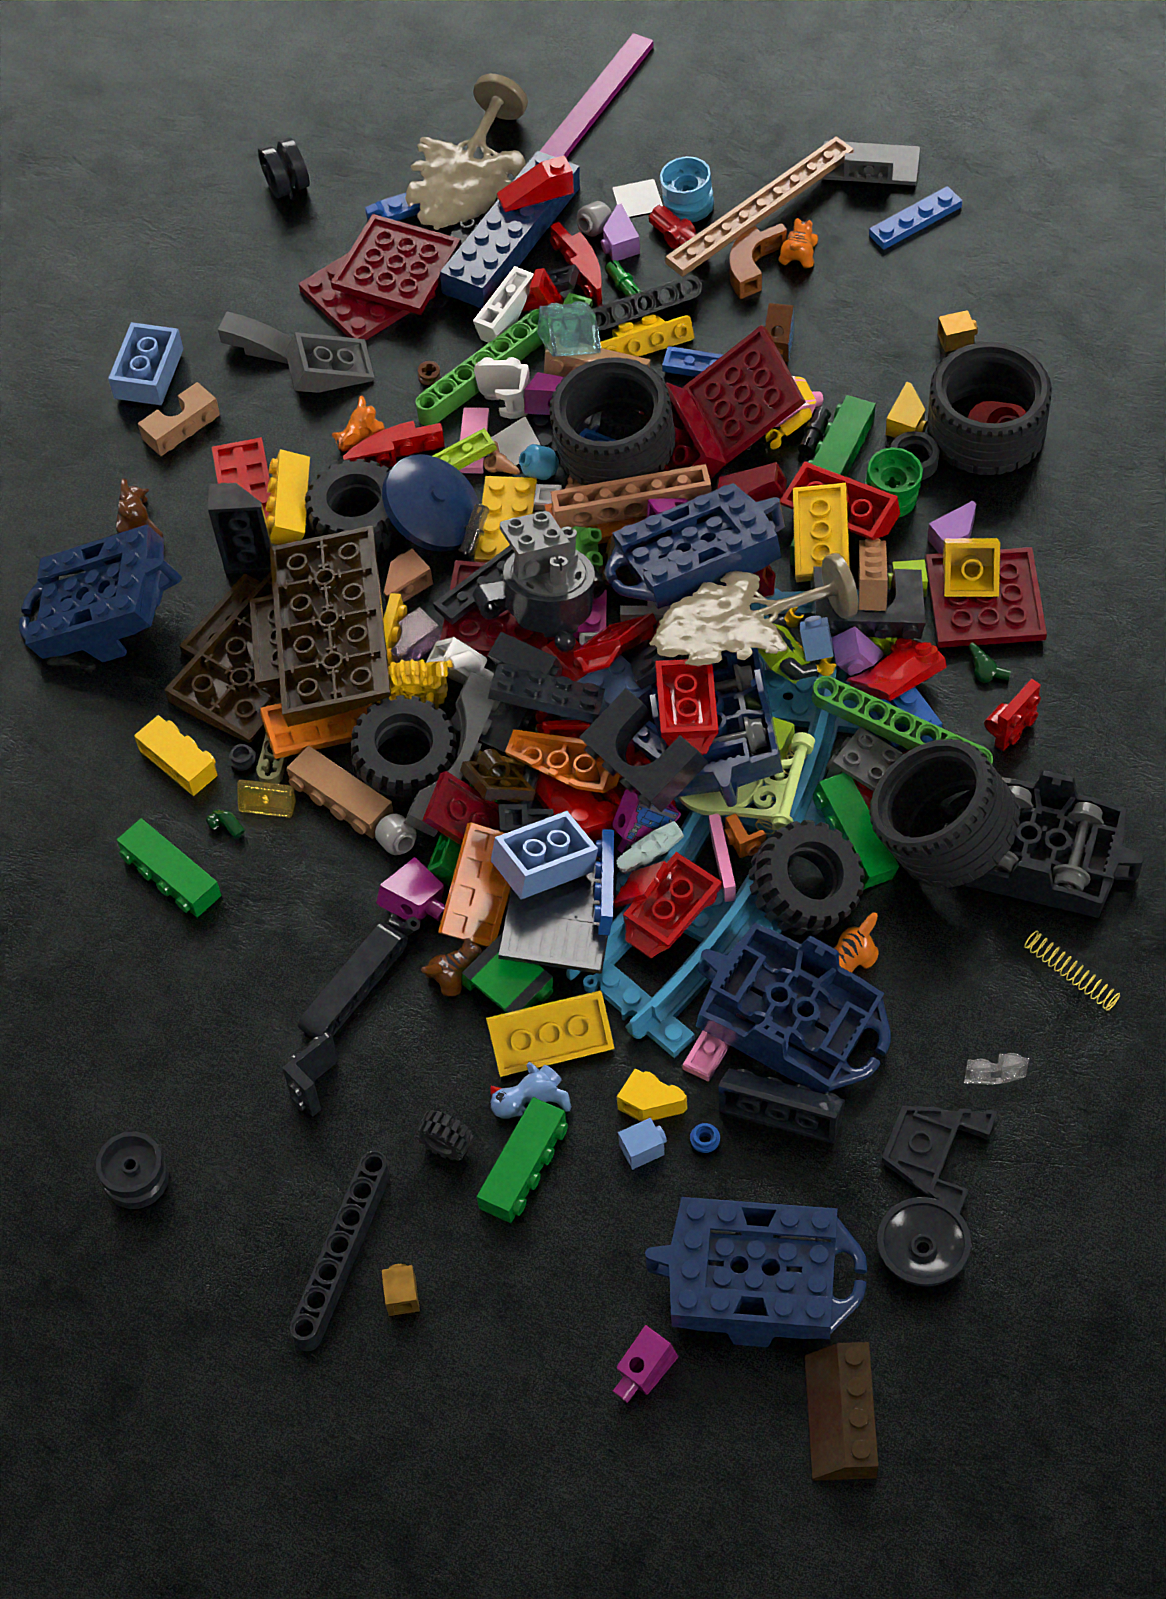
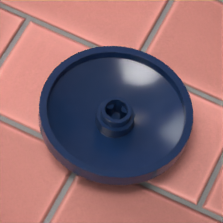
M429 455L408 456L398 461L384 479L382 500L385 511L395 528L406 539L417 546L437 552L452 551L463 546L476 532L480 521V505L477 495L467 478L448 462Z

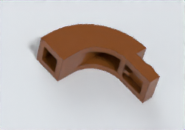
M782 223L762 232L754 226L741 234L734 242L730 252V282L740 299L762 290V273L755 262L761 257L781 249L783 242L787 240V229Z

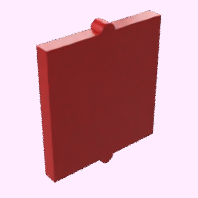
M662 861L632 871L624 886L620 888V892L613 901V906L617 908L648 898L656 883L660 881V877L668 864Z

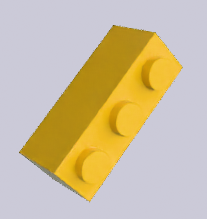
M158 715L134 735L139 751L193 796L218 776L214 765L216 763L214 757L208 751L202 752L190 736L184 737L179 733L177 726L170 720L166 722Z

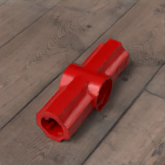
M657 205L649 215V222L664 234L666 242L672 249H677L697 235L696 229L687 218L679 219L665 206Z

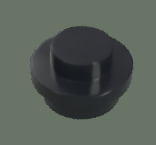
M245 744L236 745L229 754V763L235 770H248L256 762L255 751Z

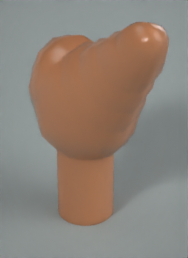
M494 441L497 450L490 453V456L484 459V468L491 473L520 474L518 467L504 454L500 453L498 443Z

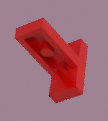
M544 268L535 269L530 292L522 311L543 309L548 312L550 322H553L564 300Z

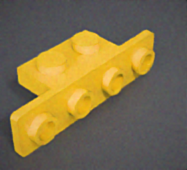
M647 315L641 321L635 323H621L618 325V328L612 329L613 338L595 344V347L639 357L668 348V346L671 347L691 341L695 336L691 318L688 315L666 322L659 316Z

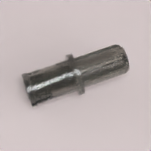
M482 504L474 505L468 526L464 527L466 532L459 549L461 554L466 555L468 553V556L475 557L480 537L485 533L483 528L489 513L487 506Z

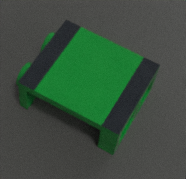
M502 934L462 972V985L470 992L477 987L506 1013L534 1007L539 1001L543 1003L553 992V976L540 965L498 959Z

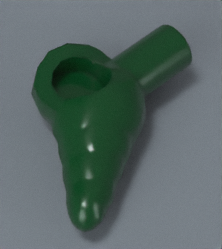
M969 644L975 665V678L979 682L988 683L993 677L1009 681L1010 670L997 667L994 660L976 644Z

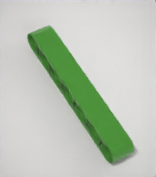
M542 309L531 311L422 392L415 401L419 422L424 426L437 424L480 392L474 367L483 358L506 360L513 357L521 361L545 343L546 336L550 331V316L548 312Z
M821 676L814 682L811 699L815 706L902 747L912 750L925 744L920 739L922 735L930 736L933 741L941 739L962 740V742H968L972 746H976L991 764L993 762V756L988 749L829 676ZM825 688L832 694L825 697L820 695L818 690ZM852 700L856 703L857 707L847 708L843 702ZM878 712L881 714L882 719L873 720L869 713ZM898 723L904 724L908 731L900 732L896 730L894 725Z

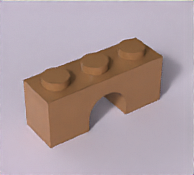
M198 382L178 395L182 410L179 415L165 416L159 410H156L138 423L142 439L160 456L174 449L176 445L189 436L194 435L196 431L220 415L216 398Z

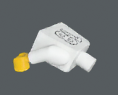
M455 637L437 641L426 662H433L431 664L432 676H446L464 685L471 672L490 681L494 675L493 672L484 668L487 662L485 656Z

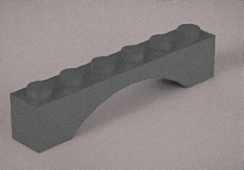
M473 672L466 679L455 704L460 720V745L456 759L448 771L463 782H466L467 778L460 771L462 762L470 761V758H476L482 745L478 742L481 734L486 735L492 720L488 719L491 710L494 712L497 710L500 701L488 699L492 681ZM437 781L418 792L404 821V824L435 837L438 831L423 822L422 819Z

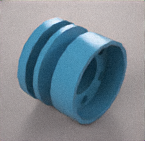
M686 156L676 158L662 168L660 181L664 206L681 220L687 218L691 222H697L707 217L713 210L715 203L710 168L705 161L696 157Z

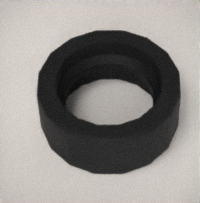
M918 431L905 432L897 436L891 443L893 448L905 450L919 449L929 455V459L921 463L923 468L922 480L929 478L937 470L939 447L930 435Z

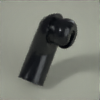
M390 912L389 918L386 919V923L406 936L412 934L420 927V922L416 917H410L403 921V918Z

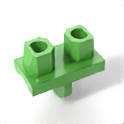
M572 527V530L575 529L577 531L576 550L584 554L598 571L599 567L603 565L602 555L598 552V542L602 539L601 530L591 527Z

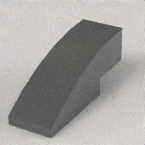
M226 312L218 328L221 343L242 347L246 355L288 364L286 350L292 340L291 337L257 320Z

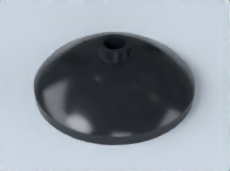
M916 1197L896 1204L886 1213L878 1229L877 1248L883 1264L895 1277L911 1285L929 1287L948 1282L960 1273L970 1254L971 1237L965 1220L952 1206L934 1198ZM919 1247H926L928 1252L920 1253L917 1249Z

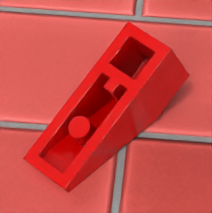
M565 156L542 161L497 192V198L503 210L508 212L574 193L573 170Z

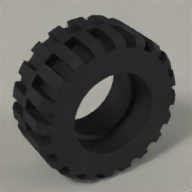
M349 459L344 460L339 465L336 463L330 465L327 471H321L317 475V480L314 479L309 485V490L305 496V509L313 538L373 525L376 553L381 550L383 552L391 547V542L393 544L397 542L400 538V532L390 521L382 500V486L387 473L390 471L389 468L386 466L380 467V463L374 461L368 463L365 459H357V461L350 462ZM367 501L377 505L369 513L358 517H344L336 514L341 507L351 502Z
M404 695L396 696L395 700H390L389 697L380 700V705L372 704L367 708V715L365 713L361 714L357 719V725L353 727L351 756L353 771L357 773V779L388 800H395L396 805H404V801H411L412 804L418 792L438 781L440 773L449 771L456 759L457 740L452 722L447 720V714L442 709L436 711L434 703L428 700L425 703L420 702V697L412 696L411 699H404ZM409 735L422 740L429 747L430 752L417 763L397 765L385 760L379 754L378 749L386 740L392 737Z
M804 820L801 823L795 821L785 827H781L762 843L751 861L753 867L749 870V879L753 880L754 883L749 887L751 895L757 896L756 906L759 910L761 908L764 909L767 913L764 917L769 922L774 920L778 923L777 927L786 931L790 928L792 929L791 933L795 935H802L805 932L809 936L817 935L821 931L825 932L831 929L857 907L860 902L859 896L863 894L864 883L860 882L865 878L864 869L859 868V863L862 861L859 853L855 854L852 847L854 845L849 839L845 841L841 837L843 833L836 828L833 831L830 830L829 825L823 822L815 825L813 820ZM789 857L805 858L820 870L826 887L824 899L808 898L793 886L787 870Z

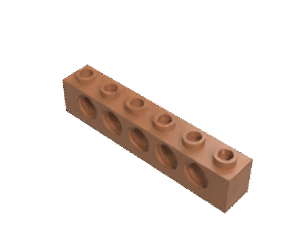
M706 464L550 491L554 519L560 528L585 527L647 516L648 499L685 498L691 501L697 496L710 493L711 482Z

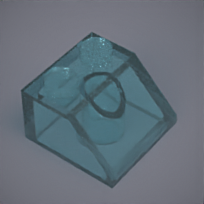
M576 301L572 304L561 305L559 303H551L548 306H540L537 334L553 357L601 353L596 315L588 303Z

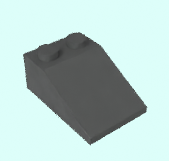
M295 332L286 350L295 391L319 393L370 382L375 378L365 339Z

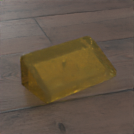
M238 780V809L240 812L292 817L296 803L292 786Z

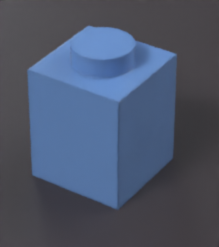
M811 616L806 618L805 621L800 622V633L806 662L833 657V644L828 618Z
M651 1118L618 1132L619 1146L632 1170L665 1155L664 1143L667 1142L666 1136L661 1126L655 1127Z

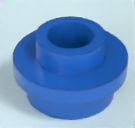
M702 1123L691 1131L690 1142L692 1147L698 1152L709 1153L718 1147L720 1134L713 1125ZM707 1136L711 1140L709 1142H701L700 1138Z

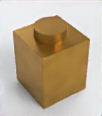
M968 310L939 317L937 334L944 351L948 352L974 344L975 335L978 334V327L976 321L971 319Z
M395 1264L390 1266L389 1269L382 1270L385 1303L389 1316L420 1311L413 1266Z

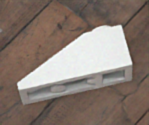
M514 266L473 320L481 340L488 343L518 321L530 292L533 273Z

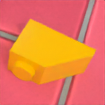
M906 382L886 419L885 435L893 438L911 431L925 433L927 428V421L924 420L925 408L913 385L909 382Z

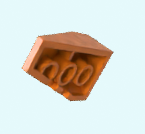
M513 729L505 750L506 755L580 790L605 793L617 786L620 777L618 773L614 777L601 766L604 761L600 757L595 761L584 751L587 745L578 738Z

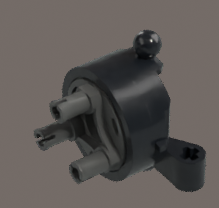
M563 527L561 529L570 541L569 568H567L568 560L566 557L558 556L557 563L556 558L552 557L550 559L549 573L518 580L514 574V553L507 559L504 565L503 581L479 585L473 591V599L484 618L493 619L508 610L522 628L543 633L545 638L554 640L555 647L559 651L569 652L576 644L573 634L578 631V626L583 624L591 615L593 599L600 597L604 593L605 584L591 561L584 554L576 550L577 531L575 529L572 530L571 527Z

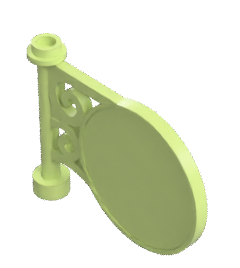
M803 732L794 734L791 743V749L795 752L794 757L781 760L783 771L784 769H790L788 777L782 780L785 777V773L781 772L774 775L775 780L767 777L738 787L737 804L733 807L726 805L720 792L678 798L687 808L702 815L719 814L721 816L736 813L739 817L771 820L772 827L775 830H779L781 827L794 822L793 818L790 817L791 808L805 756L812 753L815 739L810 734ZM767 795L766 800L762 801L761 798ZM771 796L776 798V802L773 805V807H771L773 804ZM754 800L755 805L760 809L744 807Z

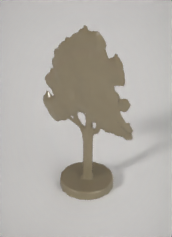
M490 73L482 75L477 79L473 94L476 102L486 112L471 139L454 145L452 142L434 140L430 137L420 138V143L417 144L418 152L423 151L426 161H416L410 167L412 171H420L424 180L410 182L405 199L410 207L413 204L420 203L421 210L417 217L421 224L432 225L435 230L461 221L465 223L469 219H474L481 214L487 213L489 208L495 204L497 192L512 183L507 177L508 174H512L516 178L525 167V159L519 151L513 150L497 153L486 145V135L495 117L514 120L520 118L527 109L528 99L526 93L517 83L505 76ZM464 146H468L466 150H462ZM477 147L481 148L484 158H474V152Z
M838 553L826 555L822 561L821 570L824 586L779 600H767L757 592L760 581L757 575L736 570L730 571L720 579L721 582L727 584L726 586L717 585L712 582H703L698 591L693 593V596L684 597L681 601L673 603L671 608L664 614L663 619L659 621L660 626L657 628L656 634L649 644L655 645L658 654L661 656L676 657L677 655H689L685 664L694 666L720 662L722 660L721 652L724 650L737 653V659L746 660L752 655L753 651L751 648L766 650L765 653L777 654L778 651L787 650V644L783 642L777 627L772 623L780 612L828 597L834 611L841 618L854 617L858 612V594L855 582L846 561ZM752 603H760L768 606L766 608L755 611L750 610V605ZM771 615L769 618L764 619V616Z

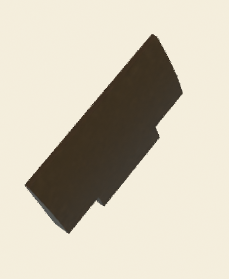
M373 525L270 547L273 595L250 599L255 683L258 689L280 685L282 715L287 726L290 727L335 716L390 697L391 687Z
M271 572L262 582L244 573L179 645L180 651L191 657L192 660L165 688L168 702L248 743H251L264 728L260 708L281 703L280 685L258 689L255 683L250 599L273 595Z

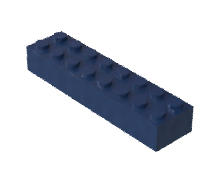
M537 151L513 181L540 162L556 157ZM568 162L573 170L574 193L508 212L503 210L502 205L497 200L440 271L442 294L482 309L514 266L518 267L579 190V166Z

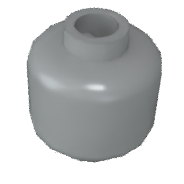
M594 201L583 206L578 211L577 226L582 233L590 237L597 236L603 233V228L612 211L605 203Z
M400 814L385 816L380 820L375 830L376 840L392 855H401L411 850L417 837L415 828L404 824L406 818Z

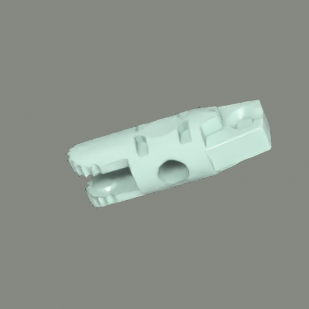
M673 821L652 831L632 844V848L618 857V860H616L617 867L625 874L635 871L642 865L645 867L656 858L668 852L684 837L681 829Z

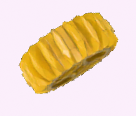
M401 659L399 663L391 662L390 666H388L391 687L389 699L395 700L396 696L404 695V699H411L412 696L420 697V702L425 703L428 700L435 704V709H438L439 704L444 703L445 697H447V678L445 676H432L431 664L433 662L425 663L423 659L420 661H414L413 659L404 661Z

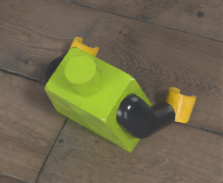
M798 607L789 609L784 618L782 616L777 617L772 623L777 627L783 642L787 644V650L778 651L777 654L765 653L766 650L758 648L767 665L794 684L801 679L817 676L818 672L823 676H831L837 665L836 663H831L833 657L821 659L817 665L812 661L806 662L804 649L791 630L787 628V626L791 628L797 627L804 615H794Z

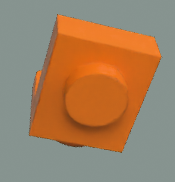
M736 813L725 817V829L723 831L726 843L729 846L733 845L739 858L756 854L758 848L766 841L764 830L748 835Z

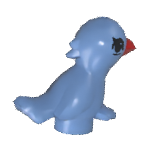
M530 1061L526 1065L529 1074L517 1086L510 1088L491 1086L490 1089L492 1095L490 1101L491 1109L496 1116L502 1119L522 1116L526 1110V1103H530L533 1097L544 1102L557 1103L566 1112L570 1111L572 1107L568 1092L556 1087L562 1081L560 1076L549 1066L543 1065L539 1070Z

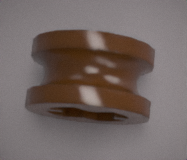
M425 361L418 366V379L422 384L433 385L440 380V367L434 361ZM427 371H432L430 376L426 375Z

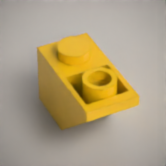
M635 1068L617 1095L618 1110L641 1122L649 1118L653 1121L684 1113L687 1109V1095L675 1085L668 1086L660 1082L654 1074L647 1071L643 1073Z

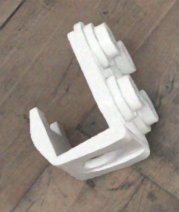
M486 357L479 361L474 367V373L480 393L489 400L501 399L505 401L506 407L499 408L500 416L509 419L526 416L527 414L524 413V391L530 383L528 365L521 364L517 358L513 357L506 360H493Z

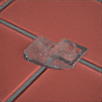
M999 1053L997 1064L991 1063L986 1059H968L964 1083L1000 1084L1024 1078L1027 1074L1029 1058H1024L1016 1053Z

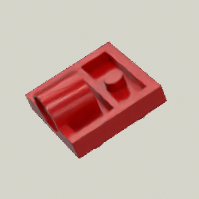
M1031 679L1009 704H999L984 721L986 730L995 737L994 746L1004 751L1010 743L1014 745L1019 740L1022 730L1026 726H1031L1038 717L1037 706L1041 700L1039 696L1041 684Z

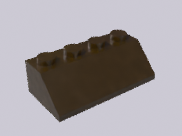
M869 1342L836 1343L805 1355L812 1481L877 1479L878 1455Z

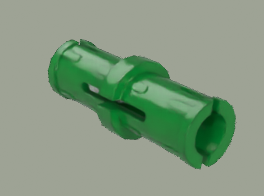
M613 260L614 265L611 261L606 265L605 272L613 279L615 287L619 291H622L626 296L641 291L633 282L634 278L632 275L626 273L617 260Z

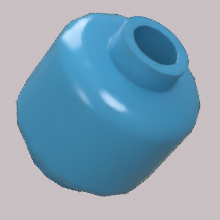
M531 444L519 456L521 470L527 477L547 480L558 470L559 460L552 448Z

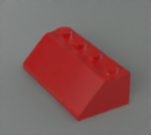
M805 461L780 499L781 505L793 509V488L846 483L848 531L871 540L888 535L900 516L898 496Z

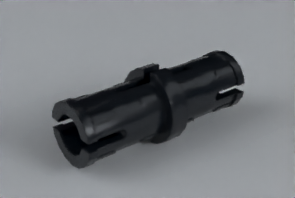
M817 407L811 422L806 424L804 428L805 434L798 445V450L801 454H804L806 448H808L806 455H812L818 440L822 439L825 432L824 427L831 416L827 408H825L821 416L820 413L823 407Z

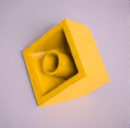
M998 538L944 539V596L999 597L1000 542Z

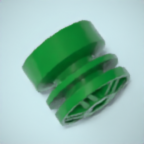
M893 447L882 449L875 453L868 463L865 484L898 496L899 517H903L911 512L917 503L923 468L920 460L913 453L905 449Z

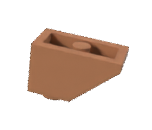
M413 549L398 555L390 562L384 589L386 606L390 593L401 594L402 601L405 602L433 584L430 567Z

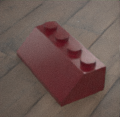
M666 383L675 429V448L669 463L664 466L665 468L662 471L706 464L711 480L725 466L726 461L688 390ZM640 411L639 414L644 415V418H646L647 425L651 418L644 412Z

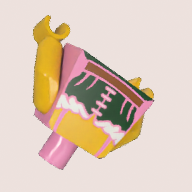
M792 376L806 403L775 427H781L779 430L771 429L766 433V442L775 438L770 443L771 449L779 448L781 437L785 434L786 436L790 435L810 420L815 407H820L823 404V394L820 391L812 392L806 380L802 377Z

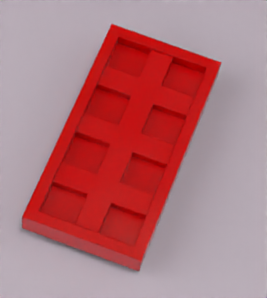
M262 437L212 447L218 484L237 483L262 502L265 518H267L269 512L266 511V504L271 493L267 492L270 477Z

